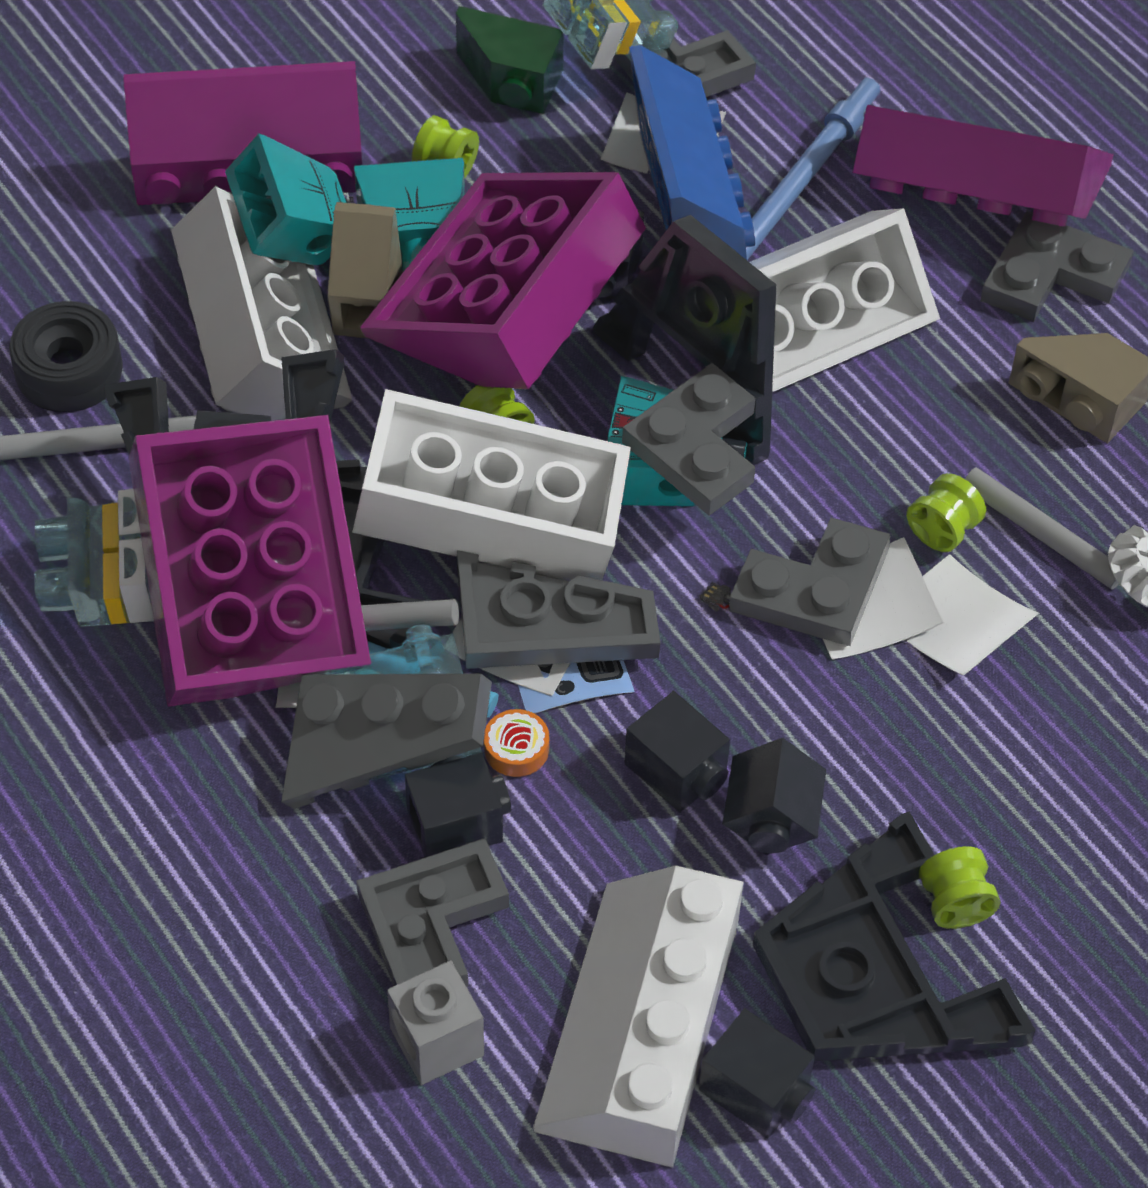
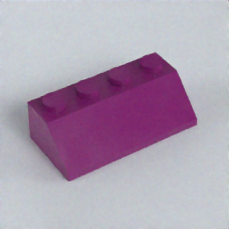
M355 61L124 74L130 163L137 205L200 202L215 186L232 194L225 171L258 133L330 167L336 173L343 193L356 192L354 166L362 165Z
M867 105L853 173L871 177L869 188L902 194L905 183L924 187L923 199L956 205L958 194L979 198L976 208L978 210L1008 216L1011 215L1013 205L1033 208L1031 220L1066 227L1068 216L1086 219L1111 167L1114 154L1087 145Z

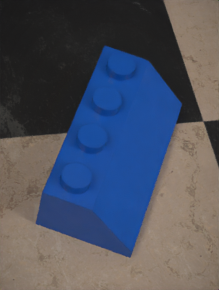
M641 45L629 47L639 133L665 232L673 221L692 215L747 260L746 248L755 246V233L750 212L739 213L738 208L744 207L739 174H728L727 171L733 169L727 135L717 137V133L722 132V122L717 100L706 99L701 78Z

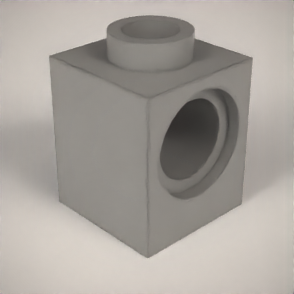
M451 960L387 989L390 1029L421 1085L484 1056L483 1015Z

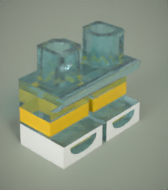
M545 0L543 3L544 8L565 35H569L568 40L590 69L609 68L614 55L630 54L629 47L641 45L650 51L651 49H667L670 47L678 28V21L669 10L655 11L650 5L652 0Z
M133 489L118 491V503L89 506L87 502L79 498H67V516L35 520V542L40 562L68 559V566L37 569L35 571V595L41 611L74 610L79 627L154 621Z

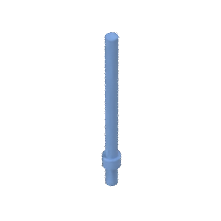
M864 78L847 100H841L835 104L824 119L825 127L752 217L755 246L746 248L747 260L841 141L851 139L863 124V114L866 111V106L871 105L881 91L879 84L875 80Z

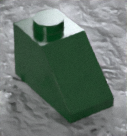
M459 6L456 11L457 55L492 103L544 114L563 72L564 33L562 30Z

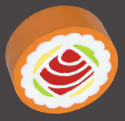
M511 709L497 714L488 722L485 728L484 755L487 762L494 770L506 776L522 777L536 772L544 765L549 755V730L547 725L538 715L527 710Z

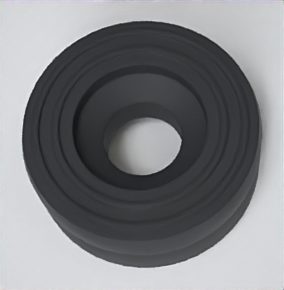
M60 301L43 305L24 316L16 325L11 335L9 352L17 385L24 396L38 407L55 412L84 410L106 399L104 385L119 383L123 362L116 328L104 312L92 305L75 301ZM75 349L82 353L78 360L70 363L57 364L50 360L55 353L63 350Z

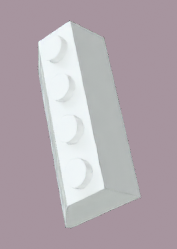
M215 186L171 229L178 255V263L181 267L189 298V306L192 310L200 341V349L211 384V393L215 404L230 413L271 416V421L285 419L281 357L332 349L338 350L315 269L311 264L252 254L233 195ZM344 368L334 409L345 407L353 400Z
M904 208L870 211L750 262L776 283L772 392L940 319Z
M385 389L353 533L452 556H457V550L478 554L479 562L511 569L513 562L536 566L537 575L570 581L578 575L602 580L615 546L631 447Z
M672 866L607 883L536 1117L534 1132L673 1168L738 925L744 882L680 866Z

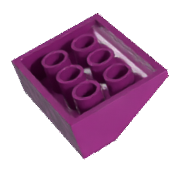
M618 172L481 173L361 325L360 329L364 336L481 387L529 389L540 377L542 370L560 345L570 336L572 329L590 304L599 296L601 289L617 267L629 255L631 248L646 227Z
M328 415L135 436L128 459L168 707L234 698L301 682V675L341 674L370 667L371 659Z

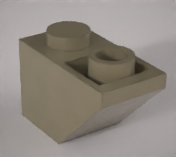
M337 202L334 210L328 284V301L333 334L367 338L360 329L361 325L403 273L396 208Z
M1109 333L1023 338L1017 344L1009 384L1020 390L1029 399L1040 402L1068 419L1075 427L1091 433L1108 444L1148 400V357Z

